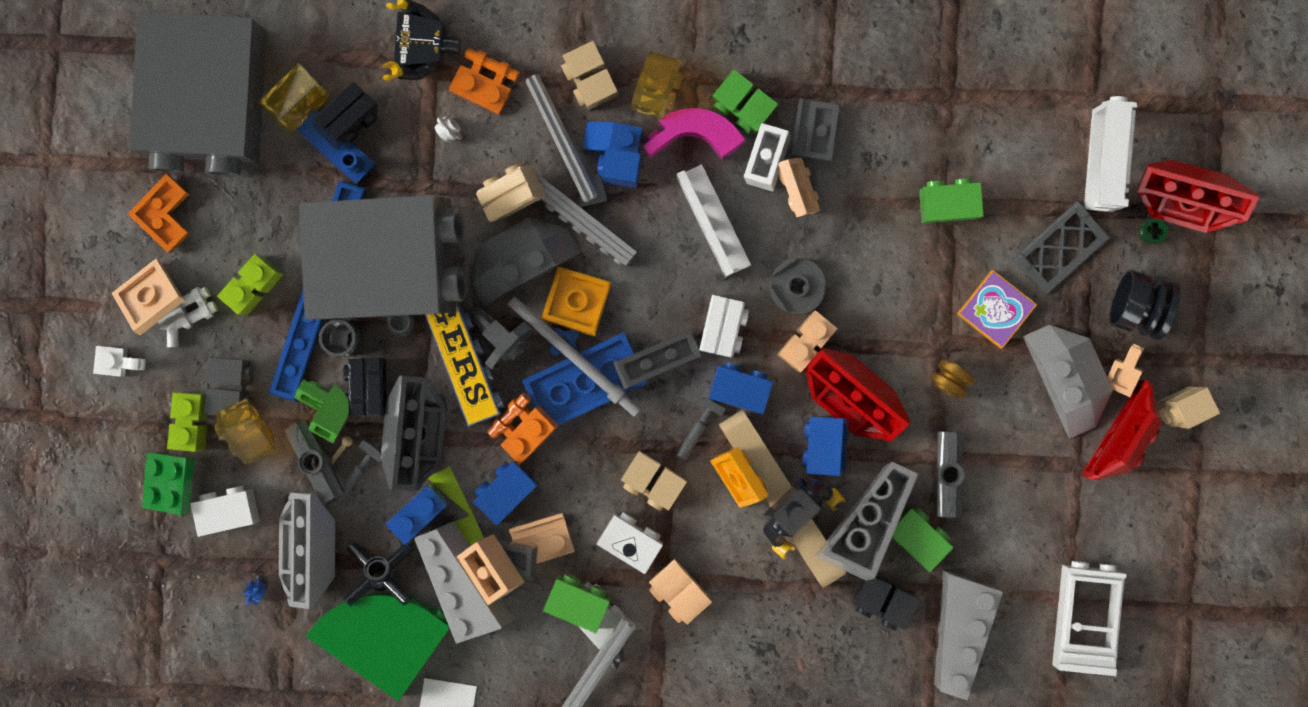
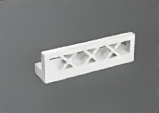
M702 164L687 172L683 170L677 173V180L725 278L751 266Z

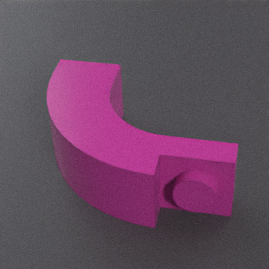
M687 108L671 112L660 118L659 125L663 131L660 133L658 130H655L644 139L646 144L643 145V150L649 158H652L674 140L685 136H694L706 141L718 157L723 160L743 145L745 139L737 128L723 116L705 109Z

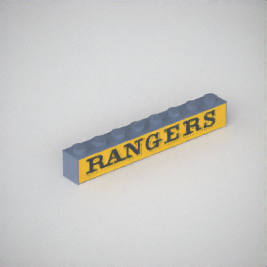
M463 300L456 301L457 313L425 314L466 423L468 426L502 414L501 408L505 407L500 392L494 391L491 381L495 380L493 372L487 365H484L481 355L485 354L479 338L474 339L471 331L474 328V323L469 312L464 313L461 305L464 302Z

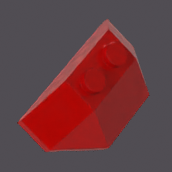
M1176 160L1148 164L1137 187V192L1152 218L1162 219L1165 222L1205 233L1226 228L1238 222L1239 224L1247 222L1260 197L1258 193L1227 174Z
M822 348L804 368L812 400L834 418L849 419L848 430L855 436L884 439V441L892 442L910 424L911 421L896 391L852 354Z
M1148 380L1138 381L1132 396L1126 400L1080 476L1089 480H1097L1131 472L1142 464L1145 458L1144 451L1148 444L1154 443L1160 433L1158 428L1162 423L1151 382Z

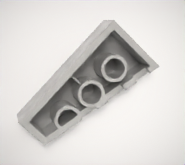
M894 462L885 465L815 557L866 581L874 579L918 474Z
M454 521L431 529L414 538L456 644L501 629L518 618L513 610L509 611L502 600L503 598L488 605L457 558L470 545Z
M943 570L934 685L940 692L968 700L1003 591L997 587Z

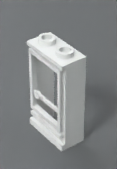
M1110 97V100L1102 102L1101 105L1092 110L1084 201L1085 210L1114 212L1128 207L1129 199H1125V193L1129 192V188H1126V185L1130 183L1136 110L1132 109L1137 107V103L1128 102L1127 97Z
M1072 561L1071 565H1062L1052 663L1058 670L1116 676L1124 580L1126 578V574L1117 570L1116 565L1100 564V568H1091L1089 563L1082 561ZM1076 580L1111 584L1107 627L1081 625L1079 622L1071 624ZM1071 628L1075 631L1092 630L1106 632L1105 647L1069 643Z

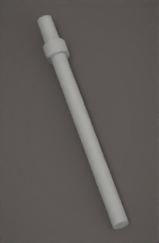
M516 296L509 301L508 305L608 393L607 397L616 404L618 402L633 417L638 414L641 408L625 394L627 391L619 384L614 385Z

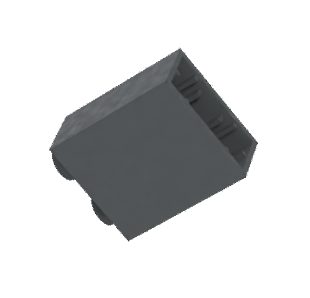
M137 12L129 150L149 157V170L184 173L185 159L206 161L205 173L222 176H240L241 163L259 164L267 30L253 18Z
M435 195L299 203L305 320L457 313L456 301H463L465 299L467 280L463 267L454 266L453 243L462 242L464 221L461 210L459 208H451V199Z

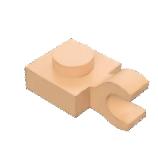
M1133 344L1125 361L1119 359L1114 361L1107 377L1113 390L1128 397L1132 396L1143 372L1142 369L1136 367L1143 353V347Z

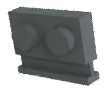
M799 99L790 156L832 161L839 104Z

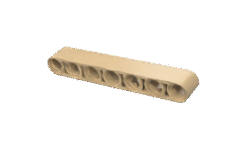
M741 410L720 423L719 426L732 447H739L749 457L751 468L765 482V490L769 495L765 499L771 507L792 486L744 411ZM813 519L804 525L794 536L790 537L822 588L847 574L845 570L815 557L826 540Z

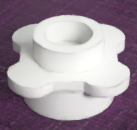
M446 116L443 119L441 117L437 118L438 124L435 126V130L442 140L446 143H451L456 139H462V135L459 132L461 130L460 126L454 119Z

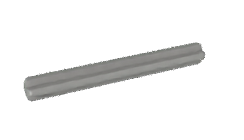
M535 74L528 77L526 84L583 201L589 202L595 199L597 193L540 76Z
M624 617L620 619L562 707L583 706L635 629V623L630 618Z

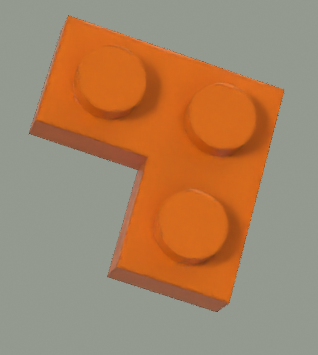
M165 174L128 213L167 253H172L190 234L171 215L189 193L169 174Z

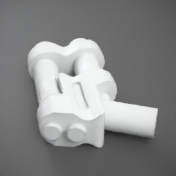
M196 287L187 295L182 296L185 301L158 321L160 329L167 330V347H179L178 329L182 327L190 329L194 327L193 323L204 317L209 319L214 316V312L218 311L213 301L207 302L206 298L211 295L206 287L201 289ZM197 302L199 308L187 313L185 307Z

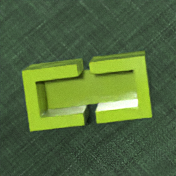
M254 254L238 272L242 277H233L217 297L236 314L248 316L264 298L261 294L253 293V291L257 289L259 292L268 293L284 274L264 256Z
M190 392L172 393L170 418H176V421L169 424L167 449L193 452L206 450L208 425H194V420H207L209 418V414H204L206 394Z

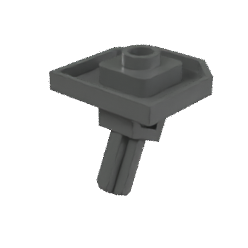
M484 309L473 313L472 321L496 347L485 363L492 370L498 371L510 358L513 361L516 360L525 350L522 345L535 331L530 324L523 322L510 332Z

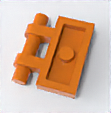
M468 48L464 58L473 61L471 69L460 65L448 90L500 116L512 92L503 83L506 78L515 82L520 72L511 68V64L505 61L500 63L488 57V53L482 50L475 51ZM483 67L496 73L494 80L480 74Z
M522 393L518 399L514 398L508 404L509 409L502 416L498 415L492 422L493 426L488 430V434L494 439L501 433L507 437L501 446L518 465L525 463L559 426L541 406L535 407L531 412L526 406L531 401V398L526 393ZM516 416H519L523 421L515 428L511 422Z

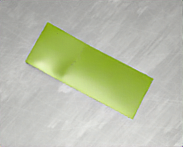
M450 466L431 475L427 480L433 483L469 515L454 522L468 544L472 545L484 539Z

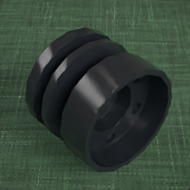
M1128 270L1120 280L1112 300L1109 313L1110 325L1131 332L1138 326L1137 330L1140 335H1149L1150 338L1156 340L1163 339L1169 332L1179 308L1181 298L1179 284L1173 282L1166 283L1163 279H1156L1152 283L1150 275Z

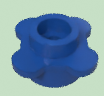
M560 328L553 329L578 352L576 339L579 337L577 331L571 329L569 331H562ZM554 345L550 347V352L553 355L557 356L562 353Z
M258 576L255 582L251 580L243 592V596L246 597V606L250 603L257 606L263 598L268 585L260 581L262 577Z

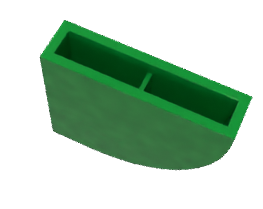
M378 591L365 593L351 607L345 601L338 604L314 624L306 637L396 701H399L447 634L450 627L442 608L437 607L434 609L427 603L410 596V602L403 606L390 592Z

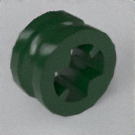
M1152 218L1143 222L1139 228V236L1147 244L1160 243L1168 235L1167 224L1158 218ZM1152 224H1155V229L1160 231L1159 235L1154 236L1155 239L1152 238L1151 233L1147 232L1148 228L1153 227Z

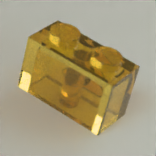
M649 51L634 91L631 110L663 119L666 110H672L677 93H674L673 90H679L684 73H680L679 70L682 61Z
M298 63L258 103L282 128L291 134L317 108L321 107L324 101L331 95Z
M248 399L216 412L217 424L215 425V431L220 440H225L228 443L234 457L238 456L245 465L276 453L273 431Z

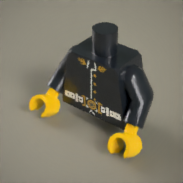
M397 0V5L392 3L386 4L388 9L396 10L401 8L402 12L397 13L394 61H389L382 65L383 68L387 67L392 71V75L387 74L383 76L385 81H391L396 77L401 80L419 81L434 73L437 67L443 66L444 53L460 54V37L446 36L445 25L440 21L439 16L427 7L412 0Z
M801 478L763 514L768 520L763 528L764 534L773 545L772 549L782 559H786L785 555L790 549L792 551L795 550V547L784 536L792 537L822 509V500L828 504L832 511L837 510L835 506L838 503L846 502L836 488L831 489L819 480H812L807 484Z

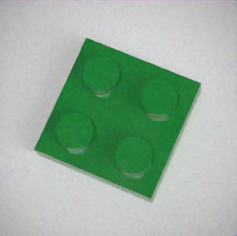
M147 452L142 508L177 515H190L195 458Z

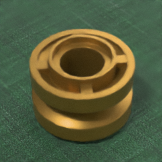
M942 359L938 364L941 372H933L929 379L944 393L953 398L958 397L964 400L967 395L964 387H972L976 380L961 366L952 361L948 362Z

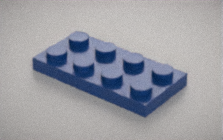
M623 332L580 354L614 385L619 384L624 389L613 363L633 355L634 352ZM569 359L522 380L534 407L541 406L558 425L611 401L607 397L608 393ZM645 380L624 390L628 393L648 382Z

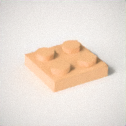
M157 259L153 260L112 292L132 330L138 335H142L185 301L167 270Z

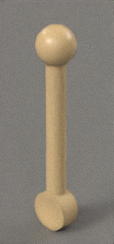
M350 436L343 437L341 446L332 457V466L345 448L352 445L353 440Z

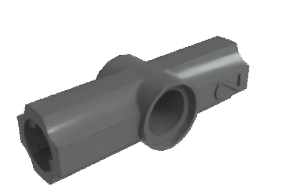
M303 420L288 427L285 433L299 458V469L307 474L318 498L325 506L339 500L346 492L332 467L331 456L328 452L324 451L316 434L308 430L310 426L309 420ZM314 456L319 458V466L316 469L312 467Z
M937 431V466L934 472L936 478L937 517H962V482L965 477L962 468L963 432ZM952 466L955 469L956 475L953 480L947 482L943 478V472L947 467Z

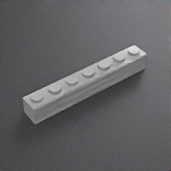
M538 177V181L541 182L546 193L545 197L539 199L538 202L542 200L546 203L544 207L552 213L554 210L559 213L558 218L563 222L567 223L569 221L573 224L572 229L577 233L581 234L583 232L587 235L585 239L591 244L597 243L601 246L599 250L607 256L611 254L614 257L613 261L619 266H627L637 254L633 248L544 178Z

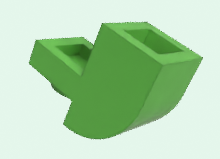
M303 379L294 398L318 411L308 430L334 443L348 417L349 403L347 397L335 384L330 392L327 393L320 384Z

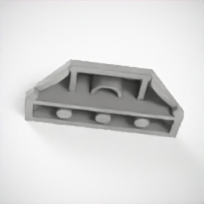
M1047 325L1024 335L1023 338L1068 438L1095 428L1113 389L1091 340L1052 325Z
M294 492L290 493L289 501L284 506L279 518V577L283 589L288 596L287 601L290 607L313 609L335 577V519L315 494Z

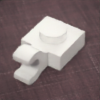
M96 346L93 374L125 377L126 369L145 370L146 359L127 357L128 349Z

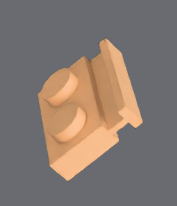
M563 512L509 529L512 542L537 547L536 564L575 552Z

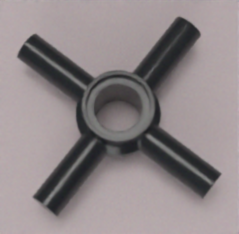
M352 543L347 551L364 567V580L343 598L345 603L351 607L373 588L376 591L388 590L403 606L407 605L411 597L394 581V568L415 550L410 543L402 545L386 560L378 556L371 558L356 543ZM377 571H385L382 576L373 577Z

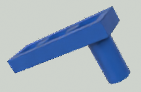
M312 108L295 126V129L354 183L359 185L377 164L354 143L348 147L342 145L338 150L330 145L313 128V118L319 112Z

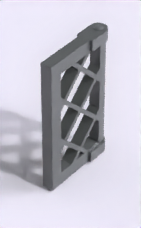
M1076 201L1013 258L1045 294H1048L1109 239V236L1094 221L1085 208ZM1076 214L1079 217L1080 227H1065V222L1071 216ZM1057 229H1060L1059 246L1044 245V241ZM1065 230H1080L1079 247L1064 246ZM1084 231H1091L1096 239L1085 248L1083 247ZM1036 248H1039L1038 265H1033L1026 257ZM1044 248L1059 249L1058 266L1043 265ZM1063 249L1078 250V255L1066 266H1062ZM1042 268L1058 269L1057 274L1048 282L1042 277Z

